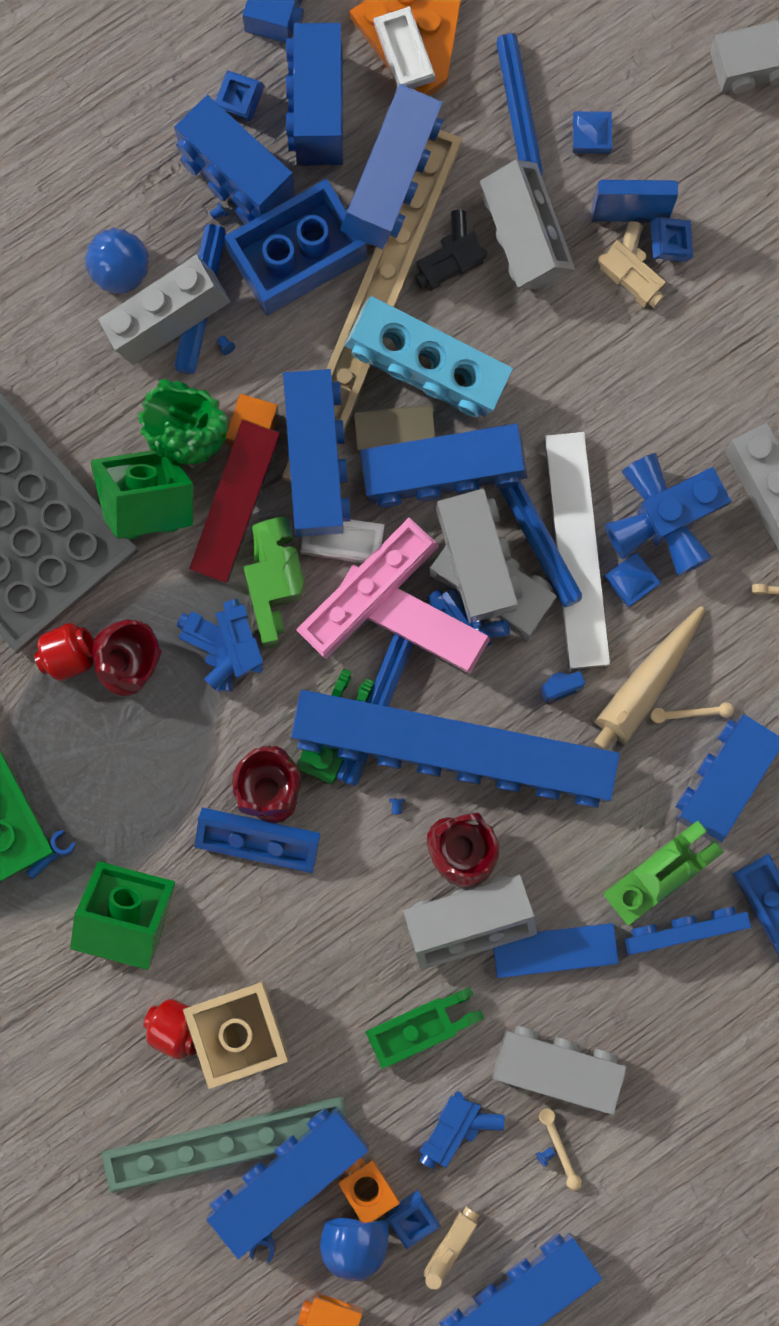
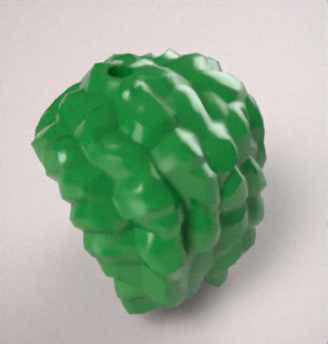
M161 379L156 388L146 393V400L142 403L145 410L138 413L139 423L143 426L140 434L146 438L150 450L156 451L160 457H167L169 461L178 462L183 465L205 463L212 455H216L219 452L221 445H223L227 437V417L219 409V400L213 399L207 390L190 388L186 383L179 381L171 382L167 379Z

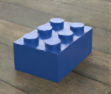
M294 23V38H286V60L288 62V75H286V97L288 99L286 135L288 137V151L296 152L297 165H343V53L341 23Z
M208 94L174 126L178 141L176 146L181 153L180 161L183 166L194 176L200 173L209 181L207 184L208 188L219 200L224 202L228 199L237 207L235 212L245 224L295 196L292 172Z
M327 178L224 236L229 255L266 316L367 259L366 242L339 231L347 211Z

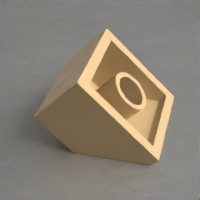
M260 982L183 1009L208 1089L290 1061L265 982Z

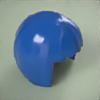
M113 227L97 233L91 240V243L88 244L85 267L91 279L102 290L114 294L128 293L136 289L142 283L143 278L146 277L149 253L144 243L136 235L129 233L125 229Z
M330 1218L325 1221L321 1234L320 1251L323 1262L332 1274L348 1281H363L371 1277L382 1266L388 1249L387 1221L361 1222L350 1218Z

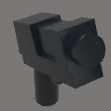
M465 210L451 211L452 234L442 238V248L417 261L416 267L420 273L414 276L421 289L428 286L429 290L432 291L440 287L441 283L459 273L462 275L483 264V259L487 257V251L480 247L475 231L467 234Z

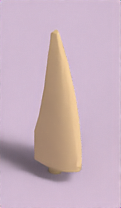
M698 607L677 626L615 693L594 721L596 725L603 729L593 742L595 747L608 750L615 739L623 745L627 744L662 694L679 665L705 613L704 607Z

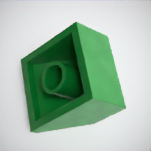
M153 450L91 460V468L103 517L117 539H135L143 534L160 531L169 533L177 531L179 528L193 526V483L177 462L169 461L167 457H160Z
M98 861L74 914L70 950L149 970L161 939L176 881Z

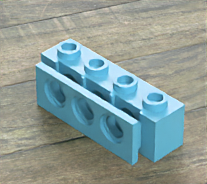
M370 296L364 303L344 345L352 350L351 355L356 359L371 364L395 379L406 382L422 390L427 395L442 400L475 418H478L480 415L485 417L494 410L513 369L373 296ZM383 338L391 339L396 345V351L387 349L383 344ZM419 355L425 356L430 361L431 369H426L420 364ZM454 373L460 374L464 378L466 387L456 383Z

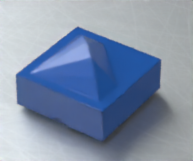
M227 70L215 102L228 114L252 121L265 85L261 81Z
M573 111L572 153L611 154L612 112Z
M657 217L650 221L653 259L687 262L693 258L691 220Z
M637 552L604 576L605 580L627 608H630L661 584Z
M580 671L573 674L559 672L553 674L547 683L542 685L540 692L544 702L549 704L581 692L585 682Z
M418 1190L384 1213L386 1220L406 1250L441 1227Z

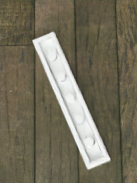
M584 432L546 435L544 441L555 543L582 593V599L578 603L570 607L562 606L569 670L607 667L610 665L585 434Z

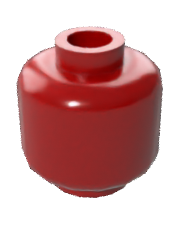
M73 623L64 624L39 637L37 643L38 652L34 654L36 665L43 674H49L57 681L62 682L92 668L94 639L85 627L79 628Z
M167 999L158 1007L152 1006L143 1022V1027L147 1029L146 1041L149 1046L176 1060L183 1059L188 1055H195L197 1053L183 1011V1009L190 1006L176 999Z

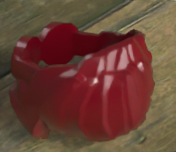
M130 619L114 622L105 627L95 637L92 648L95 673L98 679L110 692L119 696H131L138 693L154 673L162 653L156 635L149 624Z
M269 745L253 749L238 762L232 776V788L239 811L272 823L282 822L293 815L301 786V775L298 766L293 762L288 753L278 746L271 747Z
M479 812L455 818L439 819L430 827L427 833V847L433 865L450 884L460 888H471L487 880L493 872L499 859V841L493 828L485 822ZM476 821L478 824L473 825L468 822Z

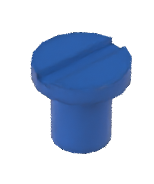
M218 202V206L209 211L214 220L223 214L225 216L228 215L221 202Z
M225 336L218 338L217 342L221 346L223 355H227L235 349V344L229 342Z
M389 798V802H392V814H402V802H405V799Z
M551 1147L542 1153L537 1152L535 1154L538 1161L544 1167L548 1165L550 1159L556 1156Z

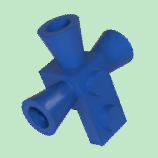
M657 453L649 454L622 470L621 473L645 501L641 503L637 511L638 515L605 524L609 540L619 557L624 559L651 538L655 546L667 541L678 577L710 561L713 557L690 531V528L694 522L730 505L732 502L714 467L712 466L667 489Z

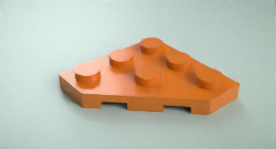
M365 0L349 11L352 22L390 70L374 27L373 18L410 6L435 73L434 82L413 89L431 96L447 85L461 0Z

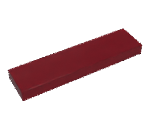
M242 419L189 569L225 583L229 581L278 444L280 432Z

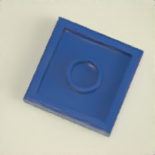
M600 179L591 208V221L650 222L657 217L670 218L678 197V182L676 180Z

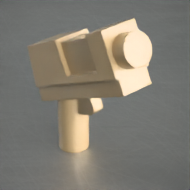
M630 221L628 222L623 243L616 239L609 252L599 256L600 270L617 285L621 284L636 297V301L643 308L648 304L655 308L664 298L660 291L664 288L666 282L644 263L647 256L641 249L637 248L643 225Z
M468 1206L465 1207L463 1212L459 1211L453 1221L454 1224L442 1243H439L425 1266L423 1272L426 1277L425 1283L430 1289L435 1290L441 1287L444 1278L478 1225L476 1221L480 1214Z

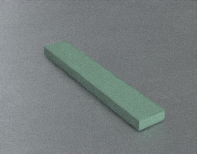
M343 1096L102 1151L109 1193L276 1155L274 1150L288 1137L294 1135L298 1140L310 1130L306 1123L322 1109L326 1108L330 1113L338 1107L347 1118Z

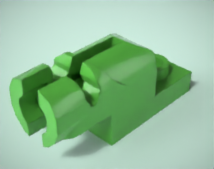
M287 517L265 520L251 527L254 538V561L259 560V563L243 566L264 649L280 646L278 635L285 633L280 611H271V607L301 600L305 584L296 548L291 546L282 547L293 540Z
M699 820L669 843L662 846L603 893L628 926L724 853L716 840L698 853H694L691 850L690 844L707 832V829Z

